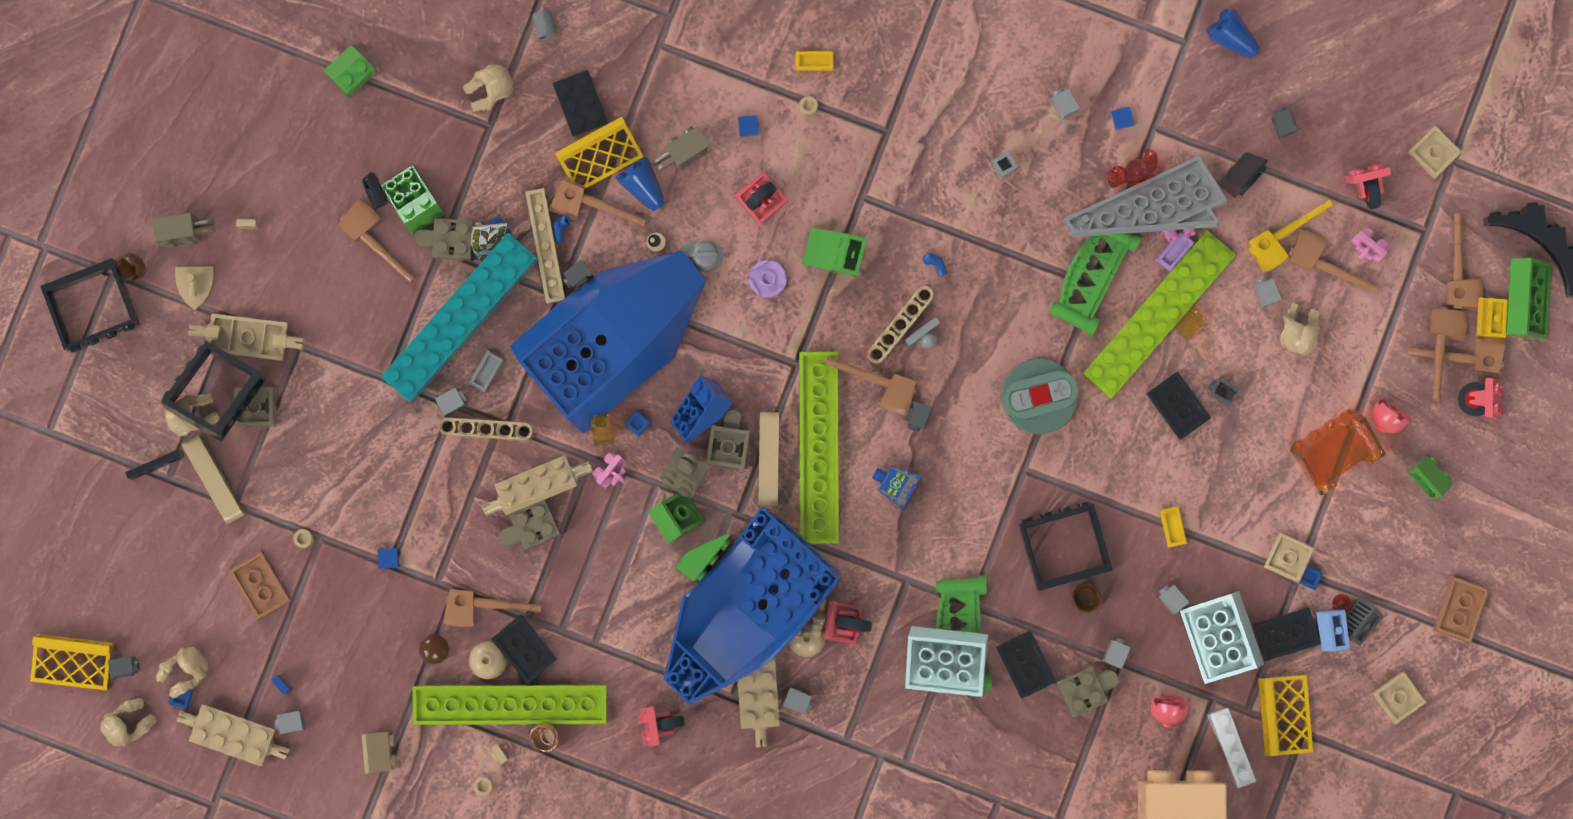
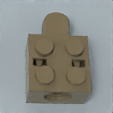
M691 126L683 132L684 135L677 138L675 136L667 141L668 145L665 146L667 152L652 161L654 166L659 165L656 168L657 172H661L673 164L678 171H681L711 152L710 144L698 126L695 128Z
M191 213L152 219L155 242L163 247L165 246L166 249L176 248L177 244L183 243L184 246L195 245L196 241H201L200 235L216 232L214 227H208L214 225V220L198 221V218Z
M434 219V229L418 230L415 234V241L420 247L432 248V257L435 260L473 262L471 233L475 223L468 220Z
M246 374V382H247V381L249 380V378L251 377V376L248 375V374ZM264 383L234 426L238 428L277 427L276 388L265 387ZM243 387L234 388V399Z
M727 411L723 417L722 427L712 425L706 465L745 470L750 431L740 430L742 417L738 411Z
M676 447L666 462L659 479L666 486H672L681 495L692 499L704 481L709 466Z
M542 500L510 514L513 525L501 530L499 540L503 545L509 547L521 542L524 549L528 551L562 534L547 501Z
M1089 666L1057 681L1055 684L1071 718H1075L1107 703L1108 700L1104 692L1116 687L1118 676L1110 670L1096 675L1092 666Z

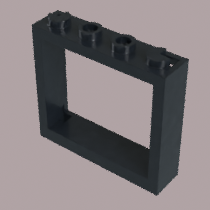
M112 258L40 286L65 351H71V353L82 350V346L87 344L89 346L100 343V339L105 337L107 339L118 336V332L123 330L125 332L132 331L136 325L140 324L117 262ZM112 270L130 320L71 343L53 293Z
M205 341L203 345L198 347L193 359L187 362L182 374L176 377L171 389L163 395L161 403L167 411L222 442L266 379L262 372ZM211 353L251 376L215 426L175 404V401Z
M1088 501L1077 504L1078 508L1070 510V506L1058 509L1059 513L1054 515L1051 512L1040 514L1041 518L1033 520V517L1022 519V523L1018 525L1037 591L1113 571L1094 504L1089 505ZM1088 512L1103 565L1041 582L1026 528Z

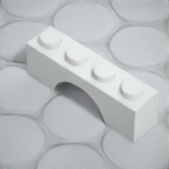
M1223 708L1207 714L1213 732L1225 755L1228 771L1234 786L1240 788L1256 782L1229 709Z

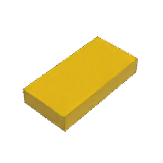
M796 51V71H834V52Z
M1179 506L1159 510L1167 548L1187 544Z

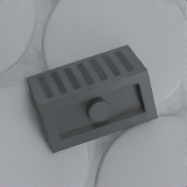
M1359 598L1346 614L1348 636L1354 643L1360 646L1384 616L1376 607Z

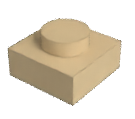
M499 743L491 748L493 751L491 755L496 763L500 762L503 764L510 760Z

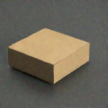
M237 219L236 226L239 229H259V222L256 219Z

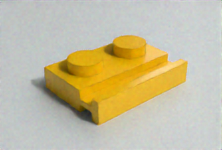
M1478 298L1476 336L1506 338L1508 300Z

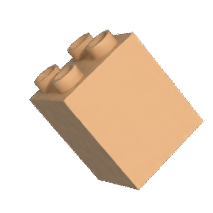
M1148 770V781H1138V819H1226V784L1215 781V772L1206 770L1186 771L1187 781H1176V772Z

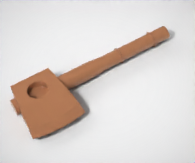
M563 179L561 184H557L555 189L556 195L549 207V210L559 216L567 215L572 220H577L581 203L607 211L642 226L645 225L647 220L584 194L585 186L567 179Z
M358 199L351 209L339 219L341 222L338 227L355 242L361 239L375 253L380 255L386 263L390 264L402 277L411 283L415 277L368 233L381 218L368 204Z
M1456 213L1454 214L1453 281L1447 282V305L1453 306V309H1478V298L1484 296L1482 279L1463 280L1462 214Z
M1300 229L1294 247L1292 246L1288 254L1291 256L1290 263L1309 272L1313 267H1316L1375 294L1378 292L1379 286L1320 259L1319 257L1328 241L1315 233Z
M1439 307V309L1431 311L1430 333L1436 335L1433 401H1440L1446 338L1458 341L1465 340L1467 314L1464 311L1448 310L1447 307Z
M1475 336L1474 355L1445 352L1444 360L1472 364L1476 372L1499 374L1500 368L1503 369L1504 367L1503 355L1506 340ZM1408 347L1407 349L1408 355L1435 358V350L1420 349L1419 347Z
M830 357L826 358L825 364L887 387L879 405L894 413L908 415L912 398L917 391V388H915L916 381L897 374H893L890 379Z
M450 589L449 595L445 597V604L447 605L443 623L456 627H473L474 607L541 613L542 605L474 597V591Z

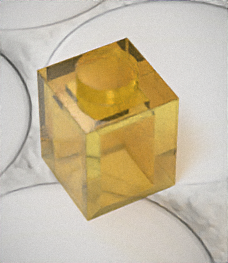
M1189 309L1173 329L1186 340H1190L1205 322L1202 319L1203 315L1195 309L1193 311Z
M610 414L592 416L591 429L594 446L613 444Z

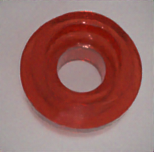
M1345 594L1336 595L1332 600L1334 610H1345L1346 613L1352 606L1351 599ZM1340 600L1344 601V607H1339L1338 602Z

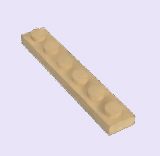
M545 189L526 191L546 304L561 302L565 299Z

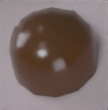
M126 253L118 260L119 262L121 261L118 269L127 280L137 283L144 276L146 266L138 255Z
M1084 582L1079 584L1073 591L1072 602L1080 612H1092L1100 605V590L1093 583Z
M429 635L420 642L418 651L420 657L426 663L437 664L447 658L449 647L443 637Z

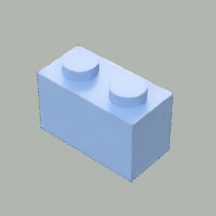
M1345 610L1316 612L1321 651L1350 649Z

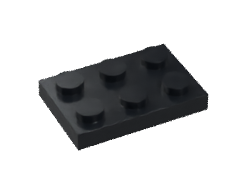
M588 70L553 83L572 137L608 124Z
M1178 371L1146 393L1179 441L1211 419Z
M1309 607L1253 624L1264 661L1321 645Z
M522 614L491 639L527 684L558 660Z
M1031 630L996 646L1021 699L1056 683Z

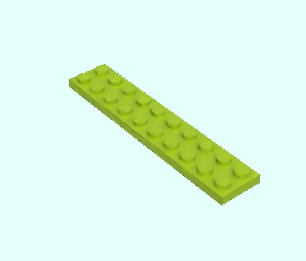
M1207 230L1082 375L1112 399L1236 254Z
M799 352L800 535L810 544H839L838 368L825 364L827 357L838 360V352Z
M607 684L413 685V725L607 724Z

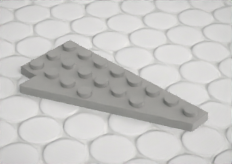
M1197 156L1064 218V223L1072 237L1219 226V221L1213 210L1227 204V199L1201 157Z

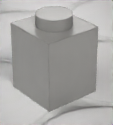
M1062 88L1053 93L1050 101L1061 120L1079 111L1080 108L1069 89L1064 91Z
M1008 151L992 160L990 164L1000 180L1012 174L1018 168Z
M1265 277L1256 281L1257 285L1253 287V290L1261 308L1282 300L1273 278L1268 280Z
M456 388L435 398L443 415L446 417L465 407L464 401L467 400L463 391H458Z
M1167 584L1159 591L1161 595L1157 597L1172 615H1175L1189 603L1175 585L1169 587Z
M1119 638L1116 641L1111 640L1102 661L1122 669L1131 647L1126 646L1128 642Z
M790 687L783 706L805 714L806 711L810 712L814 701L811 700L812 696Z
M302 710L279 714L274 721L276 731L279 730L280 734L306 729Z

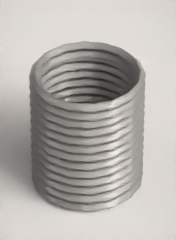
M551 10L539 11L532 15L537 39L539 40L552 38L557 35Z

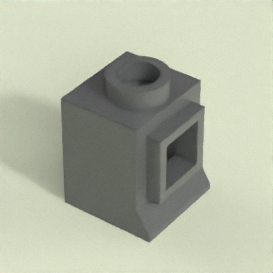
M1285 107L1274 111L1275 114L1271 116V120L1278 139L1296 133L1299 130L1295 125L1296 121L1292 111Z
M582 260L563 273L565 276L563 281L569 289L572 287L579 288L588 281L587 278L593 277V274Z
M1221 377L1217 380L1213 379L1207 388L1210 390L1209 396L1227 407L1230 406L1231 400L1239 391V388ZM1219 386L1227 390L1223 397L1215 393Z
M913 401V408H910L906 421L909 425L908 429L919 432V429L923 430L931 407Z
M135 656L108 660L111 679L134 676V673L140 670L138 659L135 660Z

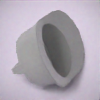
M712 241L691 242L685 244L680 249L700 272L716 270L723 262L724 254L721 247Z

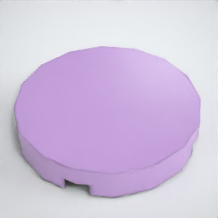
M763 260L754 265L750 271L749 284L751 289L762 298L778 296L786 286L787 276L785 270L777 262Z

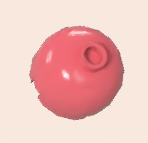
M1379 398L1372 409V419L1376 424L1375 428L1383 434L1386 432L1396 434L1403 431L1411 421L1408 418L1409 415L1395 404L1388 405L1386 404V399Z
M1161 694V698H1156V695L1151 697L1152 716L1156 721L1162 723L1163 727L1172 728L1174 725L1182 723L1188 716L1190 701L1188 699L1187 702H1184L1183 697L1171 694Z

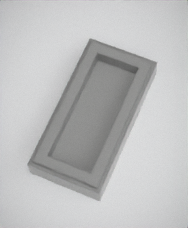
M487 350L469 384L486 393L502 366L504 359Z

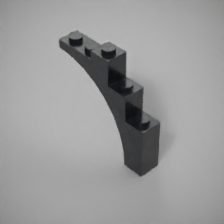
M1538 202L1527 203V206L1521 209V214L1520 211L1508 212V215H1501V212H1492L1484 218V226L1511 229L1539 244L1558 268L1564 284L1566 297H1573V246H1569L1567 250L1566 227H1559V224H1550L1546 228L1545 205H1538Z

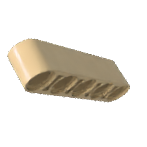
M920 287L868 351V359L871 363L880 364L931 303L933 290L930 287ZM927 291L930 298L922 300L919 297V293ZM915 306L918 309V313L910 315L907 308ZM899 320L904 321L906 328L898 330L895 323ZM890 335L893 337L894 342L891 345H887L884 343L883 338ZM874 350H879L882 353V357L879 360L872 358L871 353Z
M760 412L758 506H778L779 412Z
M444 418L439 422V430L446 436L529 441L534 436L532 426L522 422ZM447 422H452L453 429L450 432H445L443 428ZM466 423L472 425V430L469 433H464L462 429ZM488 424L491 426V432L485 435L482 433V427ZM503 426L510 427L509 435L503 436L501 434ZM528 427L530 429L527 437H521V428Z
M200 434L182 443L187 456L224 521L230 524L244 516L245 513Z

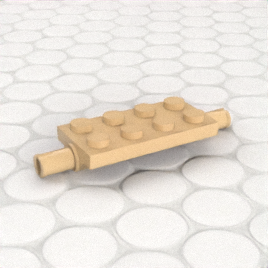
M211 314V321L207 326L190 324L189 329L191 330H188L189 336L205 337L209 343L230 355L284 361L286 348L303 350L304 345L297 343H305V338L288 336L289 323Z
M566 455L494 484L498 497L494 501L483 504V511L486 517L500 510L504 511L505 515L511 514L576 487L577 478L593 473L589 461L573 468L572 466L570 467Z
M775 657L761 669L738 680L741 729L753 728L755 730V747H761L760 739H762V747H767L766 729L768 727L780 726Z
M204 704L201 705L197 716L181 710L178 715L182 717H177L178 723L180 722L192 727L193 730L189 738L190 742L261 767L267 756L273 755L286 760L287 754L290 752V748L274 744L273 736L276 731L275 729Z

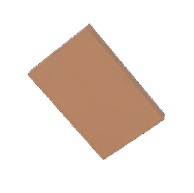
M263 551L229 570L230 575L257 620L262 619L292 601Z
M1452 576L1433 631L1471 644L1490 589Z

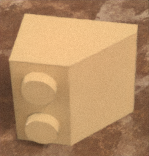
M390 731L362 734L365 774L394 770L393 766H396V756L392 754L394 736L390 735Z

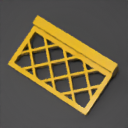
M623 117L616 119L555 153L570 181L575 183L576 174L588 176L586 184L583 185L585 189L644 157ZM622 129L628 135L626 143L615 140L617 132ZM614 134L613 140L607 138V137H609V136H611V135ZM604 139L612 141L609 152L598 149L600 141ZM614 142L625 145L622 156L611 153ZM597 143L596 149L591 147ZM627 146L635 148L638 156L633 159L624 157ZM587 148L595 150L592 161L581 158L583 151ZM597 151L608 154L605 165L594 162ZM580 153L579 158L575 157L574 155ZM610 155L621 158L618 167L612 168L607 166ZM569 158L578 159L576 170L568 169L564 161ZM623 159L628 160L626 163L622 164ZM580 160L591 163L589 174L578 172ZM593 164L604 167L602 176L595 177L590 175ZM606 168L611 169V171L605 173ZM569 171L575 173L574 177L571 176ZM590 177L594 178V180L588 183Z
M37 634L33 637L32 645H34L30 681L108 690L110 675L108 660H111L114 643ZM39 648L46 649L50 654L44 661L38 655ZM60 650L65 651L70 657L63 663L55 655ZM78 653H84L89 659L82 666L74 657ZM98 655L106 656V663L101 668L94 661V658ZM51 657L59 665L53 671L45 664ZM71 659L78 667L73 673H70L64 666ZM89 662L97 669L91 676L83 668ZM41 665L49 673L44 678L36 677L37 668ZM62 668L68 677L64 680H58L53 673ZM80 670L87 679L83 682H77L72 675ZM98 672L104 678L103 685L96 684L92 679Z
M1307 675L1258 678L1265 756L1313 753ZM1301 679L1302 688L1297 692L1291 685L1295 680ZM1274 681H1281L1286 686L1280 694L1274 690ZM1288 689L1296 695L1290 703L1282 697ZM1298 698L1304 704L1300 712L1292 706ZM1280 699L1287 705L1282 713L1276 709V703ZM1290 708L1297 714L1292 722L1284 716ZM1300 717L1305 721V727L1302 731L1294 725ZM1281 718L1289 724L1283 733L1277 726ZM1291 727L1299 733L1293 742L1286 736ZM1301 737L1307 740V749H1300L1296 745ZM1283 738L1290 743L1286 751H1280L1279 742Z

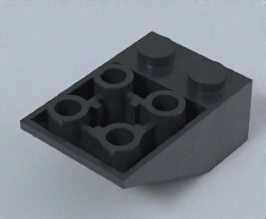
M1245 152L1218 184L1234 198L1238 194L1242 197L1267 169L1265 165L1268 160Z

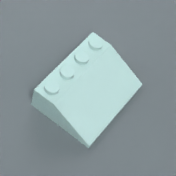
M1239 591L1180 610L1205 684L1264 665Z
M911 626L908 635L905 688L982 697L988 634Z

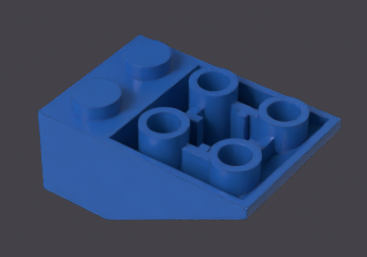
M700 375L670 422L684 441L688 443L720 420L733 401L717 381Z

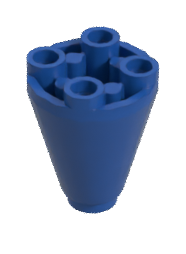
M1225 8L1219 14L1220 19L1207 28L1208 38L1244 57L1252 58L1260 48L1257 45L1256 39L1237 11Z
M646 156L638 162L629 165L627 171H623L615 177L620 185L648 209L651 208L653 212L665 204L664 196L653 167Z

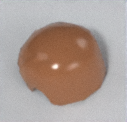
M540 723L531 730L529 740L532 741L535 749L551 752L558 746L560 734L557 728L550 723Z

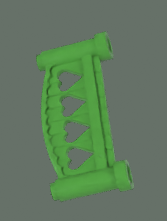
M1139 233L1090 236L1073 258L1064 278L1060 300L1058 303L1053 302L1049 312L1053 316L1085 331L1086 335L1092 337L1100 322L1094 315L1127 250L1135 253L1143 235ZM1099 239H1105L1112 252L1098 254L1094 251V248L1098 246ZM1091 256H1096L1104 269L1087 270L1086 264L1090 262L1089 258ZM1085 272L1089 274L1095 286L1079 287L1077 282L1081 280V274ZM1073 290H1079L1087 303L1070 304L1069 298L1073 296Z
M978 575V578L936 581V592L941 594L936 629L950 630L952 626L950 619L957 617L968 624L960 630L961 632L981 634L979 595L987 594L986 575ZM955 597L967 604V606L956 614H952L949 610L951 607L949 600ZM985 672L984 691H992L991 672Z

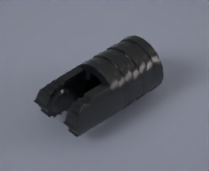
M370 172L362 179V184L372 209H378L387 205L388 200L376 174Z

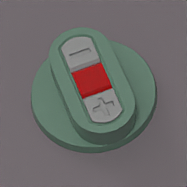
M1040 358L1024 361L1012 369L1004 381L1001 392L1002 406L1008 419L1020 430L1036 435L1049 434L1066 425L1075 412L1078 400V386L1070 373L1060 364Z

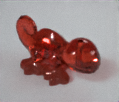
M1146 149L1142 154V159L1138 158L1129 161L1125 168L1119 165L1114 166L1107 173L1106 180L1111 188H1116L1127 182L1129 184L1126 189H1129L1156 176L1152 175V173L1158 168L1157 153L1154 150Z

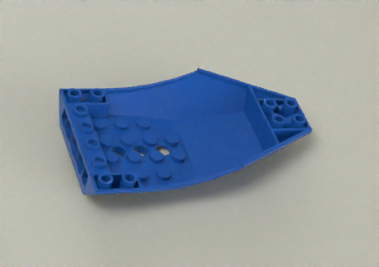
M683 251L600 271L554 307L510 347L518 362L565 418L582 433H585L630 393L675 358L707 279ZM600 334L604 335L607 339L606 344L603 346L596 343V337ZM584 347H588L591 350L589 358L582 356L581 352ZM571 359L577 363L574 371L569 370L567 367V363Z
M761 507L717 565L686 595H683L664 681L691 705L761 669L799 633L841 579L837 568L785 520L766 508ZM788 569L790 576L785 580L783 574ZM777 584L779 591L774 595L772 589ZM762 599L767 601V608L765 610L759 608V602Z

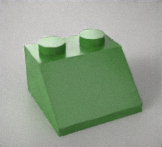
M352 45L324 70L349 98L377 74L375 68Z
M1424 456L1406 472L1431 500L1440 499L1453 485L1450 481L1451 477L1437 467L1439 464L1433 457Z
M679 492L648 511L668 544L705 522L692 499L681 495Z

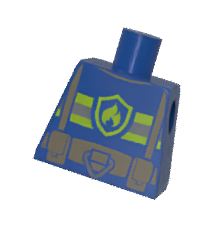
M891 466L888 473L877 468L872 478L882 483L878 491L903 510L921 476Z

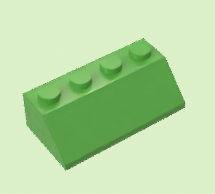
M1533 258L1511 259L1506 335L1521 338L1547 339L1552 263Z

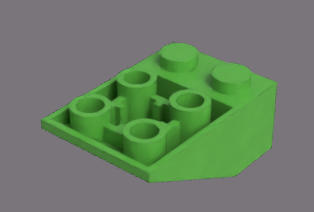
M413 165L381 185L412 236L418 230L424 229L433 223L434 219L444 216L443 211Z
M811 228L802 265L857 278L867 239L840 232Z
M725 534L688 551L676 568L694 582L697 580L701 581L707 574L705 569L709 564L713 566L718 560L719 556L717 554L721 549L725 551L731 543L729 540L730 535Z

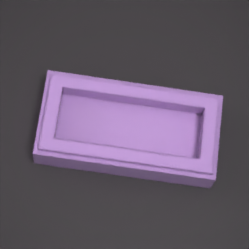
M1182 231L1177 233L1178 238L1171 241L1156 259L1169 272L1173 270L1195 243L1189 237H1185Z

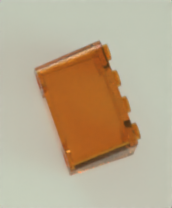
M1350 409L1343 411L1336 419L1327 421L1320 429L1311 431L1306 438L1295 441L1290 448L1291 453L1312 486L1321 496L1337 486L1333 479L1361 461L1371 465L1386 455L1366 417Z

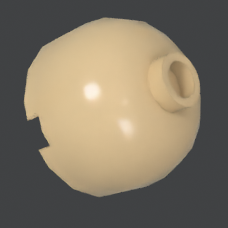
M811 619L801 629L802 637L794 638L788 643L792 651L799 656L811 657L818 654L826 642V639H823V627L821 637L811 636V625L813 623Z
M492 641L479 643L472 649L469 656V667L472 672L479 678L486 680L495 679L505 671L508 663L507 658Z

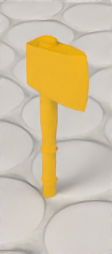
M1330 200L1320 204V206L1285 225L1273 234L1266 230L1247 242L1250 247L1248 251L1255 257L1263 273L1274 269L1289 258L1278 241L1331 208L1333 204Z

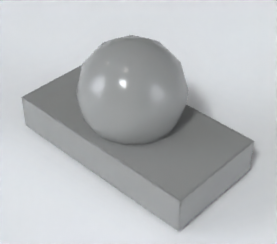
M934 317L905 340L906 345L911 347L919 340L921 347L925 349L934 348L937 344V336L932 330L940 324L938 319Z

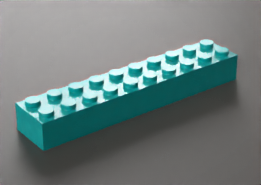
M507 233L381 375V378L410 403H413L538 262V259Z

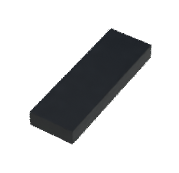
M177 449L129 470L125 474L128 479L134 480L184 458L182 450Z

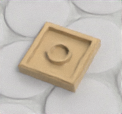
M1433 126L1407 153L1433 179H1436L1462 151L1436 126Z
M1279 532L1264 568L1296 583H1300L1315 548Z
M1405 671L1400 672L1372 692L1394 725L1427 703Z

